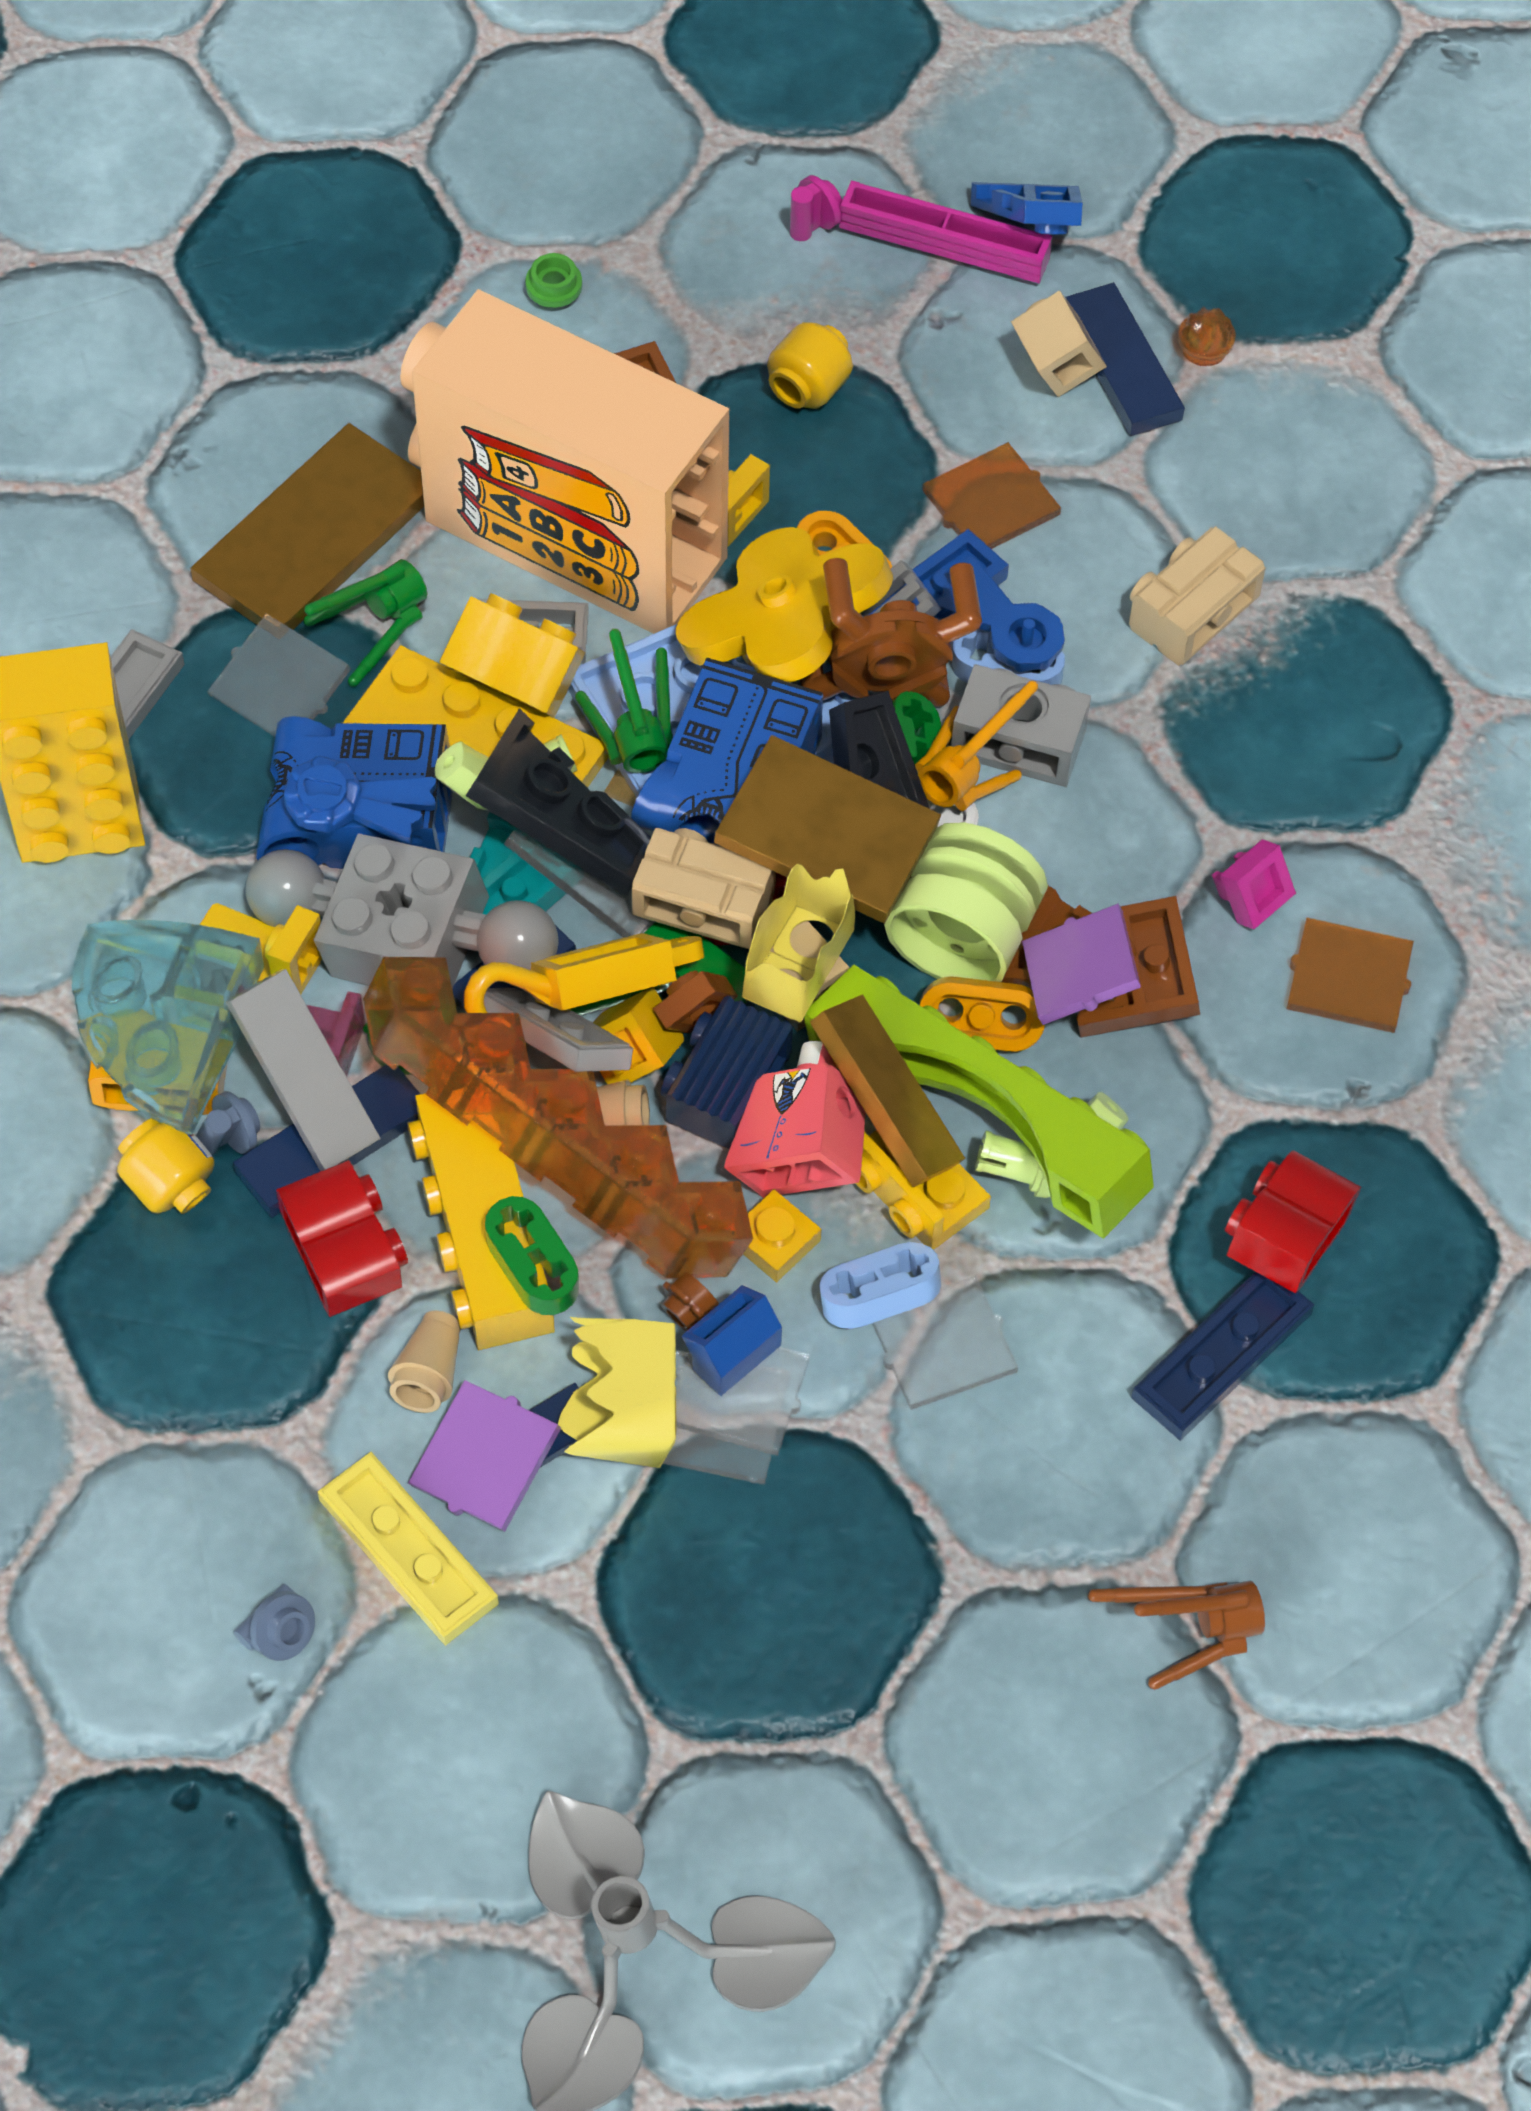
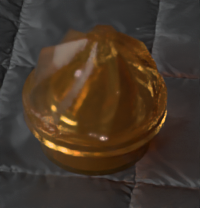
M1204 306L1197 313H1190L1181 323L1178 332V341L1184 356L1193 364L1205 367L1214 366L1222 362L1233 349L1236 338L1231 320L1225 316L1220 308L1208 310Z

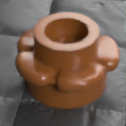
M684 1272L673 1284L666 1281L662 1286L668 1298L661 1306L666 1314L684 1331H688L719 1305L709 1290L687 1272Z

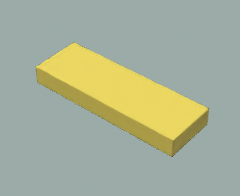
M369 1452L317 1491L319 1501L445 1646L499 1605L498 1595L372 1452Z

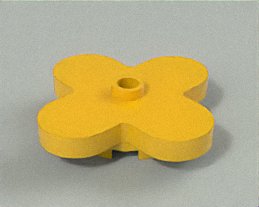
M786 527L765 533L752 541L740 554L736 565L737 585L731 589L709 596L689 608L676 626V638L688 660L694 664L703 666L706 657L727 662L742 656L744 661L753 667L757 673L790 683L800 680L816 671L827 660L833 646L831 631L836 626L830 618L823 564L832 558H842L847 561L854 609L860 613L879 602L892 585L893 574L882 550L872 544L858 543L819 555L810 535L803 529Z

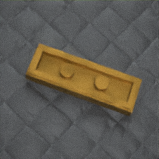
M863 994L824 1010L810 1021L811 1026L912 1187L952 1169L966 1159Z

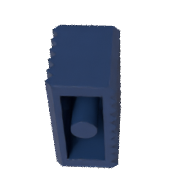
M725 996L722 999L714 1015L706 1011L703 1012L691 1034L690 1046L694 1049L685 1064L675 1061L664 1078L660 1094L666 1098V1121L730 1149L755 1082L763 1074L782 1071L785 1063L789 1060L792 1052L793 1026L788 1021L781 1022L776 1016L770 1017L765 1011L758 1012L753 1006L747 1007L742 1001L735 1002L731 996Z

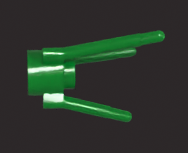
M400 559L378 574L307 604L304 608V612L307 614L304 617V624L306 626H313L363 601L367 602L370 609L379 618L386 619L390 616L397 619L349 676V686L356 687L376 666L402 633L422 619V613L417 605L427 599V587L416 568L407 560Z
M612 629L609 632V637L629 711L617 719V728L613 734L596 706L584 691H578L575 694V699L606 746L610 763L612 765L623 763L624 769L628 772L645 773L655 770L666 761L668 748L673 739L667 651L665 648L660 647L655 653L657 717H654L650 710L643 709L641 706L621 632L618 629Z

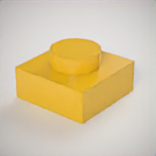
M773 1189L729 1231V1243L777 1283L821 1241L822 1229Z

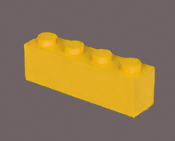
M492 1079L415 1095L418 1120L407 1122L415 1159L427 1158L432 1176L422 1178L429 1214L432 1216L442 1213L447 1232L436 1234L444 1271L457 1270L461 1289L451 1291L460 1330L472 1327L478 1351L554 1333V1315H541L530 1310L523 1303L491 1254L486 1242L485 1220L491 1206L499 1200L510 1196L524 1197ZM513 1221L504 1224L505 1234L513 1233L523 1248L529 1246L526 1226L519 1228ZM541 1263L535 1265L538 1286L543 1284L548 1286Z

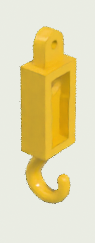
M640 933L531 962V970L507 962H491L481 966L470 977L464 991V1008L469 1020L480 1030L493 1035L505 1034L518 1027L519 1018L515 1014H507L501 1018H496L486 1011L484 997L487 989L495 982L503 981L519 987L535 997V1002L563 1011L677 981L676 966L704 958L702 938L699 936H687L667 940Z

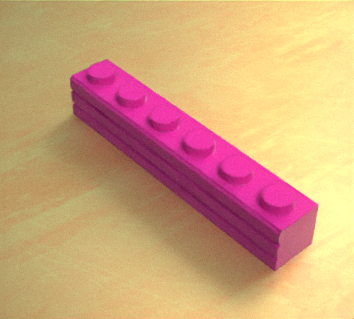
M851 180L840 205L841 221L839 228L1039 284L1050 260L1052 235L1037 233L861 184Z

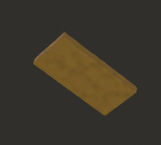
M348 423L190 567L192 580L281 642L304 620V617L307 615L304 612V608L307 604L333 593L424 507L421 470L351 423Z

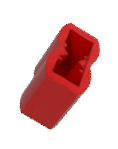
M1294 1150L1286 1156L1280 1165L1271 1160L1264 1168L1254 1187L1253 1195L1257 1196L1255 1200L1251 1202L1242 1198L1227 1223L1225 1232L1233 1236L1226 1256L1296 1294L1307 1281L1322 1255L1330 1248L1350 1217L1362 1187Z
M348 1160L276 1189L282 1217L329 1317L402 1288L400 1267L408 1264L407 1254L396 1229L393 1227L384 1231L374 1214L383 1210V1206L376 1186L369 1174L358 1177L354 1167Z

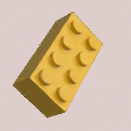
M107 642L0 657V783L22 863L32 861L50 863L62 860L68 856L97 852L115 854L127 848L145 846L138 782Z

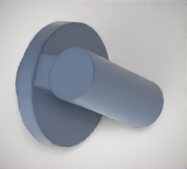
M225 1091L213 1098L212 1111L207 1115L196 1137L212 1156L219 1147L226 1143L236 1152L245 1154L257 1145V1133L260 1131L259 1117L247 1099L238 1098L233 1093Z
M282 1584L233 1633L240 1643L250 1651L255 1649L260 1654L275 1661L288 1660L299 1654L309 1643L315 1628L314 1610L304 1597L295 1593L286 1584Z

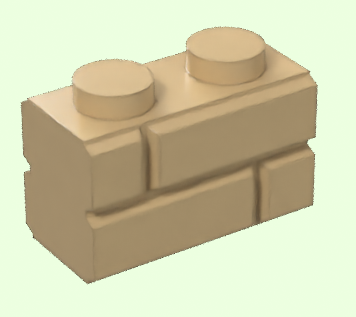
M1216 526L1214 528L1211 527L1196 541L1188 537L1176 547L1170 557L1169 565L1158 575L1152 571L1146 573L1134 586L1130 594L1132 607L1129 625L1131 630L1151 646L1153 644L1157 645L1158 651L1178 666L1184 665L1260 596L1266 567H1264L1261 559L1243 546L1241 548L1237 547L1236 541Z
M655 828L647 846L644 859L642 858L633 880L632 914L750 949L758 919L770 906L774 898L776 872L722 846L708 843L703 835L694 830L680 828L670 832Z

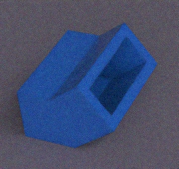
M741 1285L681 1337L692 1355V1369L717 1394L722 1396L781 1346L782 1326L766 1295Z

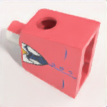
M808 1041L802 1045L797 1068L763 1074L755 1082L726 1157L724 1169L763 1198L773 1189L779 1194L784 1195L859 1183L866 1112L841 1072L836 1069L835 1062L822 1042Z

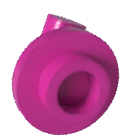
M809 175L800 181L798 187L792 190L790 236L794 240L806 241L817 228L821 227L829 230L840 223L842 199L838 190L831 182L822 180L815 175Z

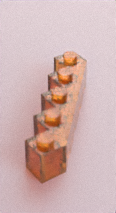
M383 957L363 998L372 1050L376 1057L393 1070L401 1065L429 1087L426 1092L427 1096L468 1126L473 1120L502 1143L499 1151L540 1182L547 1177L576 1200L572 1206L613 1238L620 1233L647 1253L649 1258L646 1263L664 1277L679 1278L684 1272L691 1274L695 1278L728 1277L753 1240L740 1181L679 1182L666 1125L605 1126L593 1071L575 1072L572 1069H531L519 1013H457L446 957Z

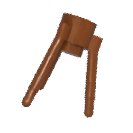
M1250 1580L1234 1584L1221 1582L1206 1586L1115 1587L1092 1589L1088 1593V1598L1092 1602H1142L1134 1607L1135 1614L1140 1617L1197 1612L1204 1636L1206 1638L1215 1636L1218 1638L1219 1643L1149 1678L1148 1685L1153 1690L1159 1689L1175 1680L1177 1681L1224 1657L1247 1653L1246 1638L1262 1635L1265 1629V1613L1262 1599L1257 1586Z

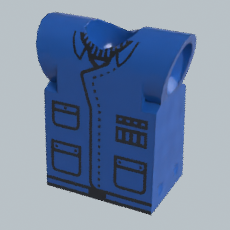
M706 657L668 748L666 761L654 770L643 785L636 798L631 818L642 829L654 832L655 828L670 832L686 828L703 835L708 843L715 844L716 830L771 735L815 755L822 739L823 692Z
M290 716L282 718L277 722L270 768L276 784L264 806L256 859L259 860L272 851L289 849L306 854L317 865L325 863L330 868L343 869L358 833L398 842L355 820L330 833L308 830L298 826L284 804V790L287 780L291 776V771L294 767L313 760L316 756H324L336 761L346 762L359 782L419 777L436 778L435 765L437 759L450 747L446 724L336 723L330 729L320 722L305 717ZM437 778L436 789L432 793L435 798L436 809L432 811L416 810L423 814L424 824L421 828L412 832L411 845L445 852L453 791Z

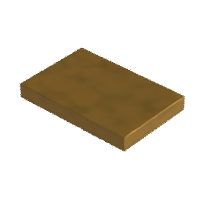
M771 735L716 830L714 843L785 877H788L791 869L796 864L802 865L809 875L816 880L821 877L830 878L835 869L843 868L850 893L853 894L855 910L885 924L936 831L941 814Z

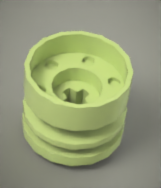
M966 822L944 823L937 827L911 875L912 878L908 880L884 924L888 939L904 959L920 971L936 979L953 976L1002 982L1023 938L1022 932L1028 929L1048 888L1045 872L1031 853L1007 836L990 828Z

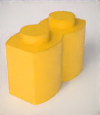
M490 593L486 603L470 596L439 662L456 672L555 718L585 655L583 650L572 645L577 634L545 618L539 628L519 619L523 608L495 594Z

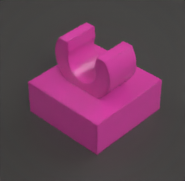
M1263 839L1248 852H1238L1234 855L1235 863L1224 872L1216 871L1212 874L1220 898L1230 902L1236 922L1251 929H1256L1296 894L1280 845Z

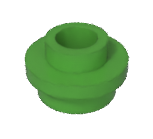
M548 253L538 257L526 274V291L529 297L537 304L545 307L556 308L566 306L575 301L582 291L581 272L574 262L563 254Z

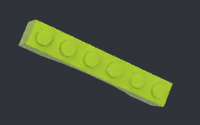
M853 965L810 1006L804 1016L809 1041L821 1042L810 1021L824 1010L863 994L917 1082L957 1094L989 1110L1012 1128L1033 1153L1047 1181L1053 1207L1103 1239L1154 1188L1150 1148L1135 1132L1126 1128L1119 1130L1098 1117L1085 1101L1077 1097L1068 1098L1047 1085L1045 1080L1032 1068L1016 1066L1000 1056L994 1047L982 1037L976 1035L968 1036L949 1024L947 1019L937 1009L928 1005L922 1007L902 995L899 989L885 977L877 976L875 978L856 965Z

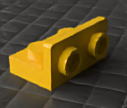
M876 1130L869 1136L864 1132L861 1176L859 1183L855 1184L865 1193L870 1194L874 1192L889 1207V1214L894 1224L908 1238L916 1236L924 1245L935 1250L990 1208L991 1196L960 1164L922 1184L912 1187L878 1131Z

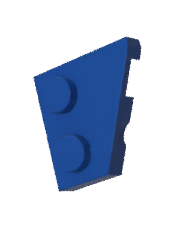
M972 182L971 206L1024 224H1035L1034 231L1037 233L1067 234L1069 225L1081 226L1083 202L1079 186Z

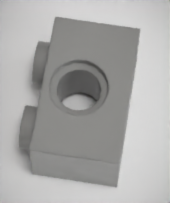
M974 664L953 722L951 746H965L1029 681L1036 680L1018 676L1006 669H991ZM1036 681L1038 683V690L976 753L980 764L1008 772L1018 769L1023 776L1067 787L1086 732L1091 695L1076 692L1065 685H1050ZM1016 720H1026L1028 722H1019Z

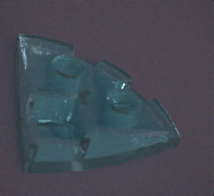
M112 920L87 924L78 946L72 977V993L75 995L78 1031L86 1052L96 1069L101 1066L105 1069L110 1077L121 1086L123 1097L129 1104L160 1123L168 1124L174 1129L189 1135L193 1134L242 1033L225 1001L256 984L264 969L260 938L220 928L161 920Z

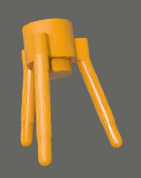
M1029 681L965 746L946 747L952 737L953 722L959 706L952 708L927 754L915 764L924 793L929 801L944 808L952 807L955 804L960 811H965L977 799L1005 788L1021 779L1022 773L1018 769H1014L977 784L980 762L976 753L1038 690V683L1036 681Z

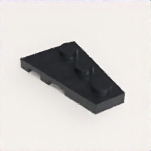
M889 691L844 702L829 709L835 765L930 809Z
M519 708L466 794V797L627 896L632 889L633 880L642 858L644 859L651 837L605 792H591L570 771L575 762L560 747L551 752L530 732L535 723Z

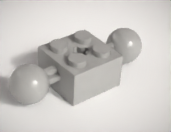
M358 833L338 882L325 879L320 867L309 856L289 849L272 851L261 857L251 868L246 881V898L249 907L258 919L269 926L285 925L297 905L316 912L323 917L314 942L331 977L378 987L387 978L395 975L413 974L429 982L437 995L438 1001L447 1003L468 949L478 951L484 965L491 962H507L531 970V962L554 956L558 950V933L552 918L541 907L531 902L521 900L508 901L496 906L487 915L482 914L489 898L488 892L475 860L460 855Z

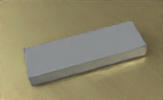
M280 969L225 1001L320 1171L338 1165L381 1139L286 969Z
M521 988L487 989L484 1005L486 1011L491 1016L501 1018L507 1014H515L519 1018V1025L509 1033L573 1071L630 1070L634 1048L629 1046V1043L569 1009L562 1011L535 1002V997Z

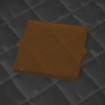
M1009 442L923 483V492L943 516V526L945 528H952L958 536L969 529L991 549L1061 514L1060 505L1040 482V472L1037 470L1031 471Z
M1306 917L1299 953L1291 957L1289 965L1290 969L1295 972L1286 1009L1395 1033L1402 997L1407 995L1411 988V981L1406 979L1414 941Z

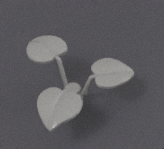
M552 1791L546 1792L535 1816L530 1836L529 1873L531 1883L543 1906L561 1918L575 1920L592 1912L605 1942L602 1948V1954L605 1958L604 1996L600 2009L592 2000L585 1996L567 1995L544 2004L529 2022L522 2044V2063L530 2088L534 2110L594 2111L616 2099L635 2079L644 2056V2036L635 2021L624 2016L612 2015L617 2004L618 1958L621 1953L631 1954L646 1948L653 1941L657 1930H664L703 1958L716 1959L713 1967V1981L718 1992L731 2004L751 2012L775 2010L787 2005L798 1997L834 1953L836 1945L834 1935L818 1918L796 1905L771 1897L750 1896L733 1900L717 1911L712 1921V1932L716 1945L707 1944L673 1921L666 1910H654L647 1890L638 1881L645 1857L643 1840L637 1828L629 1819L621 1813L604 1806L576 1801Z

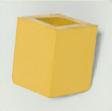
M654 987L648 988L605 1010L593 1022L602 1029L629 1043V1046L634 1048L630 1070L599 1071L607 1084L627 1079L631 1083L663 1067L684 1042L682 1032L667 1030L653 1010L655 1006L662 1002Z

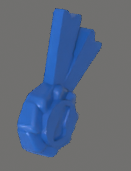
M969 555L965 563L971 564L974 568L982 615V624L979 629L990 632L995 658L1013 667L1017 672L1047 669L1062 652L1065 637L1060 618L1037 603L1013 604L979 562ZM949 583L944 584L943 595L936 600V603L941 608L936 614L938 617L945 618L956 613L952 585Z
M316 756L313 760L292 769L291 776L288 778L284 790V804L296 824L308 830L330 833L355 820L400 843L411 845L412 832L421 828L424 824L423 814L416 810L432 811L436 809L435 798L432 795L436 789V778L419 777L359 782L346 762L336 761L324 756Z

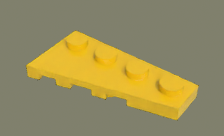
M402 645L398 647L343 722L364 724H446L450 746L461 741L489 757L520 708L535 723L530 732L543 744L562 734L578 770L573 774L587 788L609 758L606 746L601 740Z

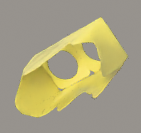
M796 864L791 869L787 877L783 897L775 899L758 919L746 960L742 993L744 999L801 1023L854 931L853 894L850 893L843 868L835 869L830 878L821 877L817 880L813 879L800 864ZM819 921L826 924L833 931L834 935L831 941L821 947L818 958L803 957L791 946V932L802 922ZM780 969L793 970L800 974L804 980H799Z
M570 1317L575 1323L584 1325L574 1330L583 1342H579L572 1347V1357L578 1363L596 1372L597 1376L573 1392L560 1414L558 1425L561 1427V1430L577 1440L564 1452L575 1456L656 1468L661 1467L676 1440L675 1323L639 1319Z

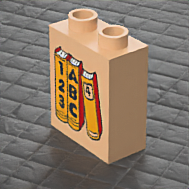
M479 289L447 328L436 322H429L415 335L406 351L401 367L400 380L405 389L414 393L417 423L410 437L408 459L412 464L421 468L426 522L653 634L678 624L683 614L691 608L727 559L729 408Z

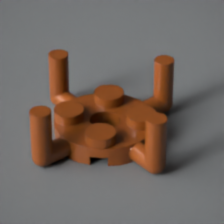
M842 558L827 560L823 564L830 618L836 626L831 631L833 643L829 655L831 671L824 674L822 664L816 671L800 679L801 686L823 692V701L842 692L856 698H863L869 696L868 691H889L891 699L894 700L900 693L912 691L925 696L934 707L946 705L950 699L946 664L949 660L952 661L953 659L951 642L978 630L982 624L973 566L969 563H958L949 570L956 613L938 620L931 615L918 612L916 605L906 600L888 602L881 608L880 612L863 617L854 609L847 561Z

